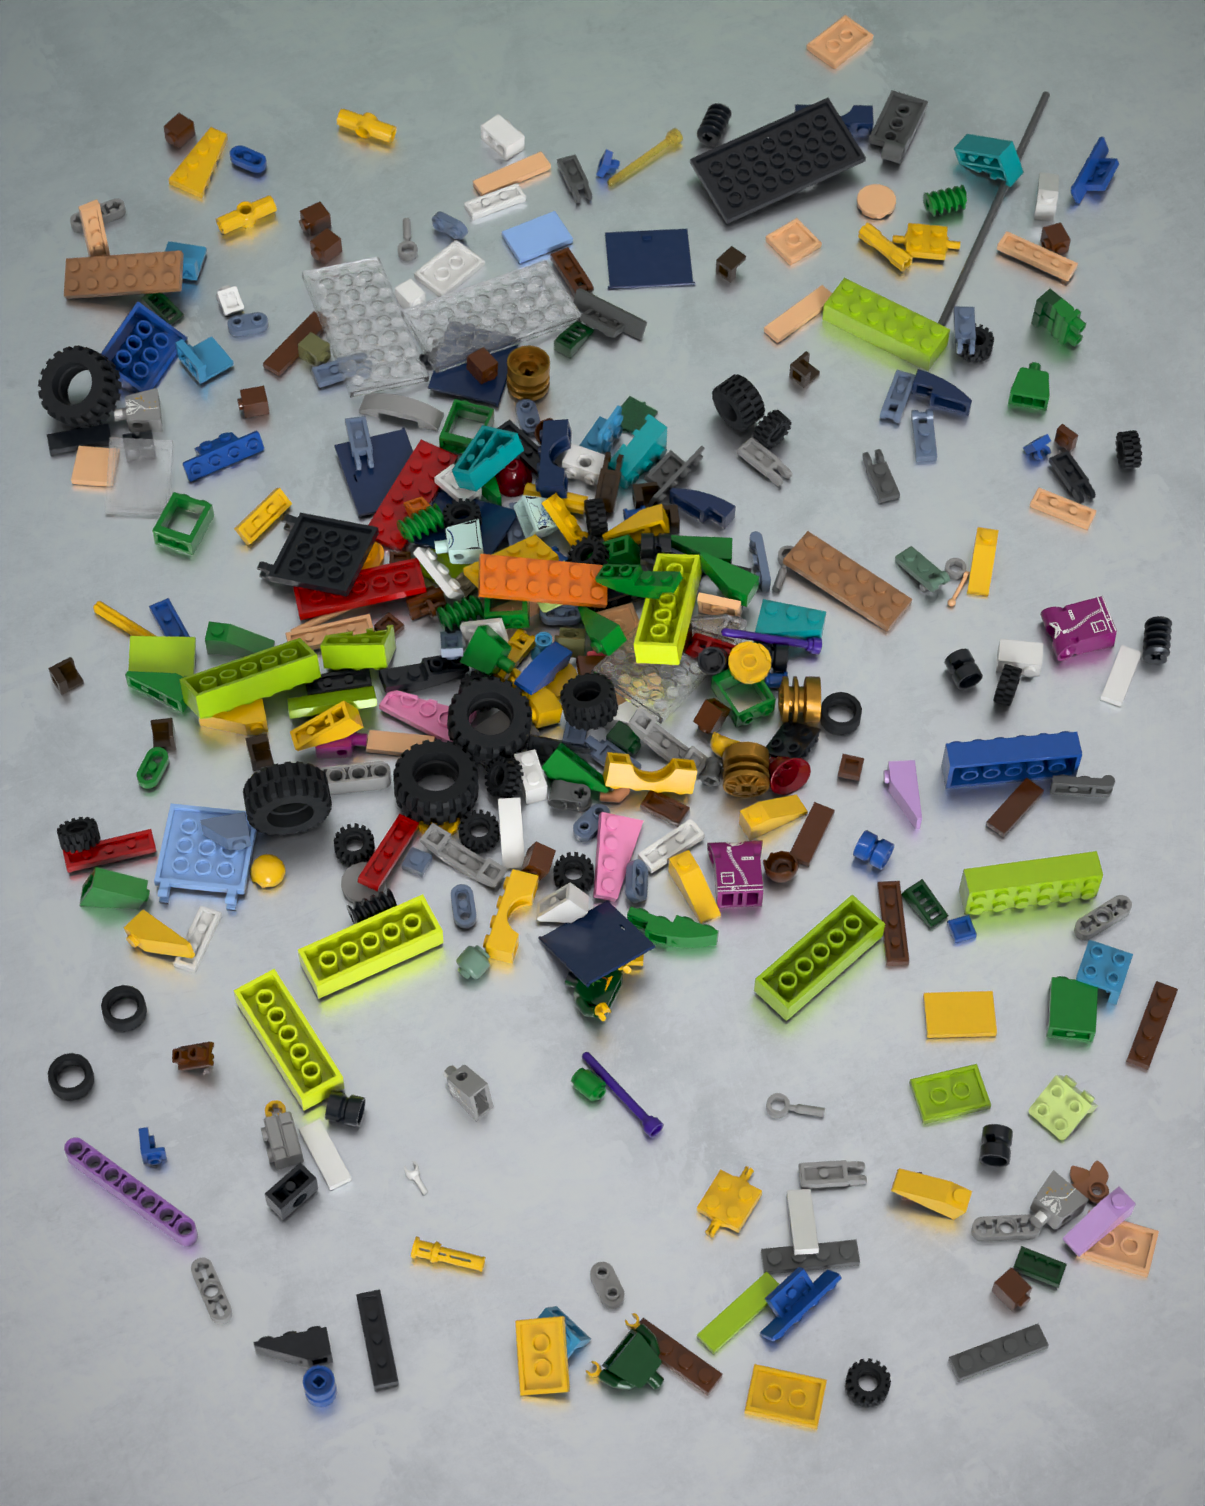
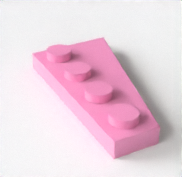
M398 690L388 692L380 702L379 709L430 736H435V739H442V742L447 743V740L451 741L447 729L449 706L439 704L436 700L420 699L417 695ZM477 711L473 712V713L470 715V717H469V723H470V724L472 723V721H473V720L475 719V717L477 716Z
M605 812L599 814L593 898L613 902L618 899L626 875V867L631 860L644 820Z

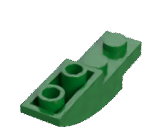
M604 564L595 578L597 583L615 591L652 599H659L662 593H674L683 579L680 572L643 571L640 565Z
M632 906L627 913V919L636 928L644 930L645 936L653 943L679 948H700L713 946L718 942V930L711 925H702L694 922L693 919L687 916L681 917L676 915L674 921L671 922L664 916H655L643 908H634Z

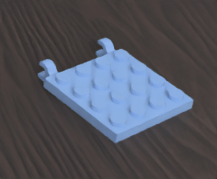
M170 804L154 878L155 885L160 886L158 890L159 902L169 903L171 887L227 893L225 899L226 909L236 910L237 895L245 894L257 830L247 820L251 846L245 847L242 850H228L203 835L200 820L242 812L246 814V811Z

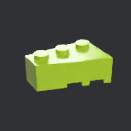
M387 625V630L374 632L373 628L366 629L367 633L353 635V631L325 635L320 645L324 669L340 670L342 668H352L354 670H361L363 668H374L375 670L388 668L396 649L393 625Z

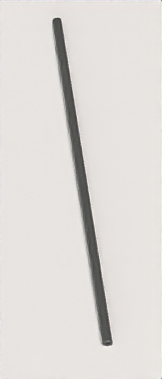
M1043 92L1016 152L1020 161L1050 97L1049 92ZM1006 181L1001 183L938 321V324L942 326L946 325L1009 187L1005 185Z

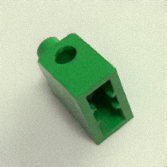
M1037 362L1030 363L1029 368H1020L1012 385L1008 404L1047 411L1050 397L1049 373L1041 371V365Z
M488 625L477 627L463 654L464 656L460 660L461 663L489 675L498 674L501 669L509 674L516 664L507 658L512 647Z

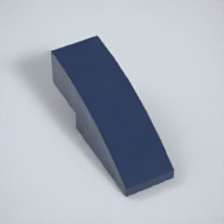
M920 369L917 370L913 381L912 394L929 398L930 406L969 416L972 400L963 391L941 377Z
M672 488L670 490L669 503L672 505L678 504V509L702 524L707 519H710L725 529L735 518L736 506L724 499L696 490Z

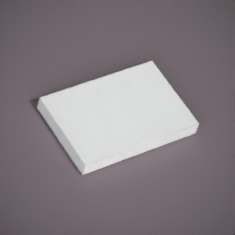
M455 240L416 271L414 278L444 299L485 266V261L458 240Z

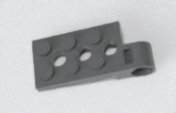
M894 90L891 91L868 142L883 147L881 158L899 164L902 162L927 109L928 101ZM905 110L907 113H900L899 111ZM895 123H897V124H900L901 126H900V127H895V126H893V125H894ZM892 137V138H894L895 140L892 141V140H889V139H886V138Z

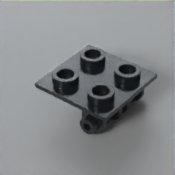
M788 720V722L782 724L766 748L769 754L775 756L804 759V757L808 756V752H811L814 744L819 741L818 737L821 729Z

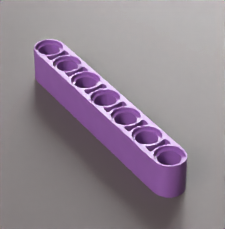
M74 1137L65 1143L64 1150L68 1162L180 1245L191 1246L197 1241L198 1232L196 1225L190 1217L84 1140ZM76 1149L82 1150L79 1154H71ZM95 1162L100 1163V1164H99L97 1167H95V1168H90V1167H89L92 1163H95ZM110 1176H118L116 1180L108 1181ZM129 1189H136L133 1194H125ZM148 1202H154V1203H155V1204H154L152 1207H150V1208H145V1207H144V1205H145L146 1203H148ZM167 1215L173 1216L170 1221H162ZM184 1229L192 1230L187 1235L180 1234Z

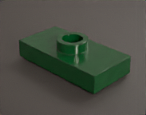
M1021 1246L1013 1269L1016 1272L1059 1288L1067 1264Z

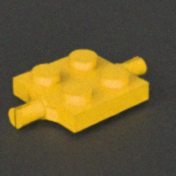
M908 223L905 236L893 235L892 243L904 244L905 251L912 257L945 260L948 248L960 250L961 241H950L947 236L948 227L915 223Z
M745 1166L739 1177L733 1176L721 1169L697 1206V1212L711 1220L709 1227L705 1231L708 1236L710 1235L713 1238L720 1226L730 1228L738 1233L742 1229L762 1196V1190L748 1183L749 1178L754 1173L752 1168L749 1169L748 1166Z

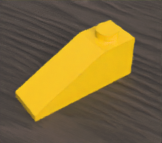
M662 504L648 507L604 533L603 539L607 541L629 534L637 544H641V533H653L655 536L659 533H670L669 519Z
M977 527L967 590L968 594L989 595L999 530Z
M262 698L254 700L251 704L234 707L231 711L214 714L211 718L199 719L201 726L246 736L260 735L263 732H268Z
M342 701L290 731L295 750L300 751L346 738L364 727L358 709L348 702Z
M797 794L760 801L740 810L739 825L749 841L808 814V811Z
M687 850L669 858L668 872L699 923L703 924L720 916L719 908L691 852Z
M144 909L124 927L127 934L126 940L134 948L138 946L145 952L193 958L195 956L190 942Z
M901 1168L897 1169L891 1191L953 1220L966 1213L972 1194L971 1190L954 1182Z

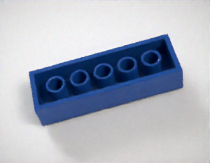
M1069 731L1055 734L1040 733L1033 736L1019 735L1012 738L997 737L990 740L975 739L968 742L953 741L945 745L941 764L945 789L1023 782L1026 778L1031 781L1052 779L1053 775L1061 774L1076 777L1082 758V750L1078 732Z

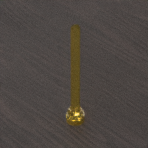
M677 128L671 129L667 132L663 141L608 179L607 184L614 186L669 145H678L683 141L681 132Z

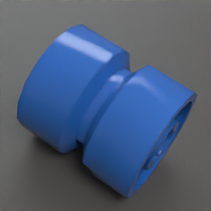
M865 830L855 846L853 856L863 861L869 860L870 865L882 870L891 857L895 845L885 839L878 840L876 834Z
M321 1365L313 1366L306 1371L303 1376V1386L307 1401L315 1407L329 1406L337 1395L333 1372Z

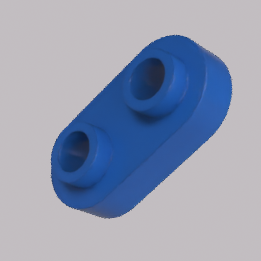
M241 145L235 146L230 150L231 162L241 168L259 173L267 167L266 157L257 151Z

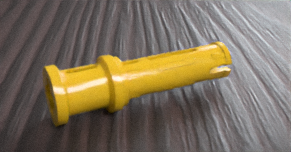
M417 1236L411 1251V1258L420 1257L430 1260L431 1263L441 1261L479 1270L480 1272L483 1271L486 1259L484 1256L442 1247V1244L437 1241L435 1243L423 1241ZM420 1248L430 1250V1252L421 1250ZM451 1255L471 1260V1262L452 1258Z

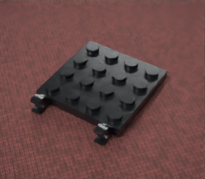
M301 512L298 517L284 514L281 522L286 524L283 528L291 532L274 565L263 561L259 563L257 570H261L259 577L269 578L271 582L348 597L379 534L378 527Z

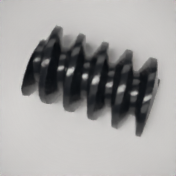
M721 103L711 104L708 107L697 131V138L702 144L708 147H715L719 144V140L732 115L729 107Z
M1156 616L1145 622L1142 657L1147 663L1158 665L1167 662V657L1170 655V634L1172 632V621L1167 617Z
M389 888L387 889V896L384 892L380 891L378 898L375 895L370 896V902L363 898L362 906L357 901L353 903V909L350 905H346L353 924L397 906L394 895Z

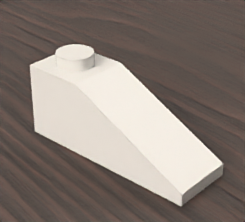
M1039 173L1034 220L1054 222L1058 199L1059 175Z

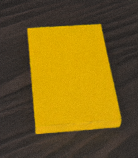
M993 991L932 992L923 994L927 1038L988 1037L997 1035Z
M565 1316L515 1320L520 1396L570 1392Z
M754 1364L744 1413L817 1429L827 1380Z

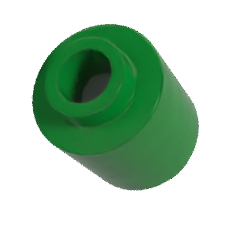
M578 1069L571 1079L574 1088L590 1101L600 1100L606 1093V1083L589 1069Z

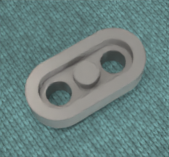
M607 1262L594 1264L590 1271V1279L601 1303L608 1309L619 1308L624 1302L625 1293L613 1267ZM604 1270L607 1274L600 1276L598 1272ZM614 1291L617 1295L610 1297L608 1293Z

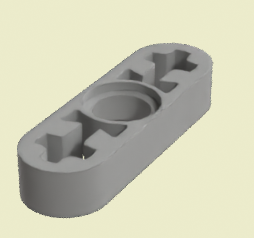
M112 199L100 204L104 224L122 218L126 213L125 204L121 199ZM78 212L70 218L71 228L74 232L83 233L82 224L78 223L81 222L80 213Z
M1117 895L1079 918L1074 928L1076 937L1081 940H1089L1127 917L1132 907L1131 900L1127 896ZM1117 904H1119L1120 906L1123 904L1125 905L1124 909L1118 908L1117 910H1115ZM1104 913L1109 917V920L1101 922L1097 919V915ZM1089 925H1091L1090 928H1089V931H1087V930H1083V931H1082V930H1081V926H1083L1084 928H1086V927H1088Z
M1032 1214L985 1216L974 1220L971 1233L978 1241L1023 1240L1036 1238L1040 1234L1041 1228L1034 1227V1230L1030 1231L1029 1227H1026L1027 1223L1031 1222ZM1005 1222L1012 1225L1013 1231L1011 1233H1004L1001 1231L1000 1225ZM1017 1222L1020 1223V1225H1019V1227H1021L1020 1232H1017V1230H1018V1223H1017ZM994 1223L996 1224V1226H995V1232H996V1233H993L994 1229H992ZM980 1225H984V1228L987 1229L985 1234L979 1229Z
M198 1258L191 1265L193 1278L212 1321L216 1324H225L232 1317L230 1303L212 1262L207 1258ZM202 1265L204 1268H207L206 1273L209 1278L205 1281L202 1273L198 1272L199 1267ZM210 1285L218 1287V1293L215 1296H207L205 1289ZM218 1301L222 1310H225V1315L221 1317L219 1314H216L217 1308L215 1303Z

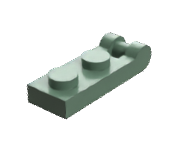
M912 546L895 556V562L931 592L936 591L939 585H945L950 581L947 572L941 571Z

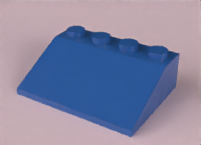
M137 301L101 354L115 364V370L119 371L120 374L118 381L122 382V388L133 393H139L155 387L177 355L175 342L181 339L185 342L188 337Z

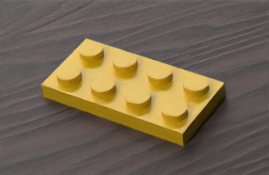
M536 534L491 554L559 561L558 554ZM479 561L463 568L464 575L477 588Z

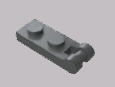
M1064 774L1053 775L1050 784V794L1109 797L1113 791L1115 778L1111 775H1105L1103 778H1091L1089 776L1072 777Z

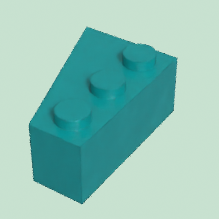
M966 134L954 147L959 164L978 173L984 171L990 174L991 179L996 180L999 178L1006 181L1005 185L1009 187L1024 173L1013 141Z
M649 413L644 418L646 420L644 426L640 430H634L632 433L634 438L627 446L623 444L611 458L608 469L615 470L617 457L619 454L624 455L620 486L625 490L631 484H635L644 472H648L658 459H662L667 453V426Z
M482 425L452 469L458 487L478 491L521 454L524 448L518 433Z
M763 599L755 632L803 640L811 637L822 639L826 611Z

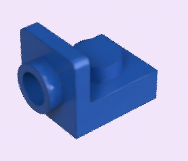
M148 1127L138 1128L143 1164L156 1165L166 1161L165 1147L156 1148L155 1137L149 1134Z

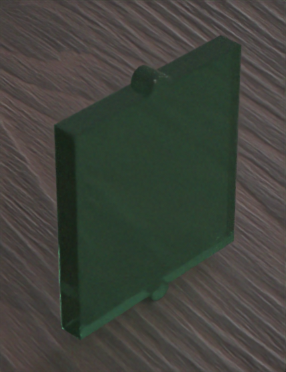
M629 396L621 406L623 415L621 427L623 432L627 431L632 434L635 429L640 430L646 423L644 418L648 413L655 418L658 411L646 405V402H640Z

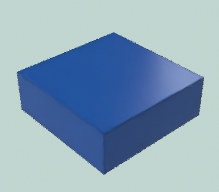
M969 915L947 921V926L954 943L976 938L977 933Z

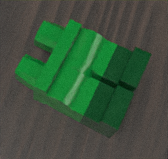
M1051 288L1037 299L1031 324L1036 328L1042 325L1050 331L1051 335L1058 339L1061 345L1068 342L1074 347L1082 341L1083 335L1080 333L1084 331L1087 323L1080 319V310H1074L1071 304Z

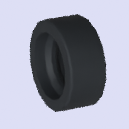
M836 692L830 694L821 704V725L826 731L834 735L842 736L852 733L860 725L861 704L855 696L849 693ZM842 705L850 708L854 716L847 722H837L829 717L828 710L833 706Z
M116 986L109 990L102 999L101 1009L103 1018L107 1025L115 1031L126 1032L134 1030L145 1020L147 1008L144 996L133 986ZM123 998L135 1000L138 1009L134 1015L125 1019H118L112 1016L110 1008L114 1002Z
M68 1053L57 1057L50 1064L48 1081L52 1091L59 1098L68 1101L78 1100L86 1096L92 1089L94 1073L92 1066L85 1057L80 1054ZM69 1066L81 1067L85 1072V1078L79 1085L71 1088L59 1085L57 1076L62 1069Z

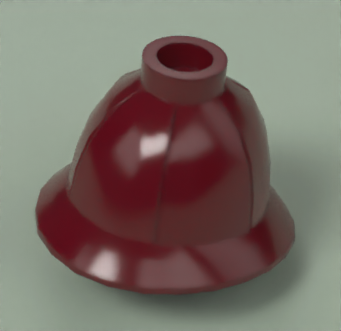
M515 458L495 475L500 493L507 497H517L524 494V488L527 483H532V472L521 460Z
M787 756L771 757L769 759L770 787L776 794L786 795L800 789L810 777V765L804 759Z

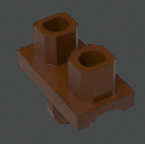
M433 585L426 588V593L419 596L406 597L412 621L427 614L433 618L436 616L437 608H444L447 604L442 589L440 587L435 588Z
M203 1042L173 1049L172 1062L178 1064V1070L181 1071L214 1066V1054L212 1053L214 1042Z

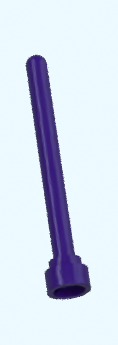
M723 628L721 630V634L725 637L804 648L809 654L819 655L822 649V639L819 637L803 640Z
M589 1052L582 1054V1059L643 1122L644 1132L649 1137L657 1135L662 1130L664 1124L657 1117L649 1116Z

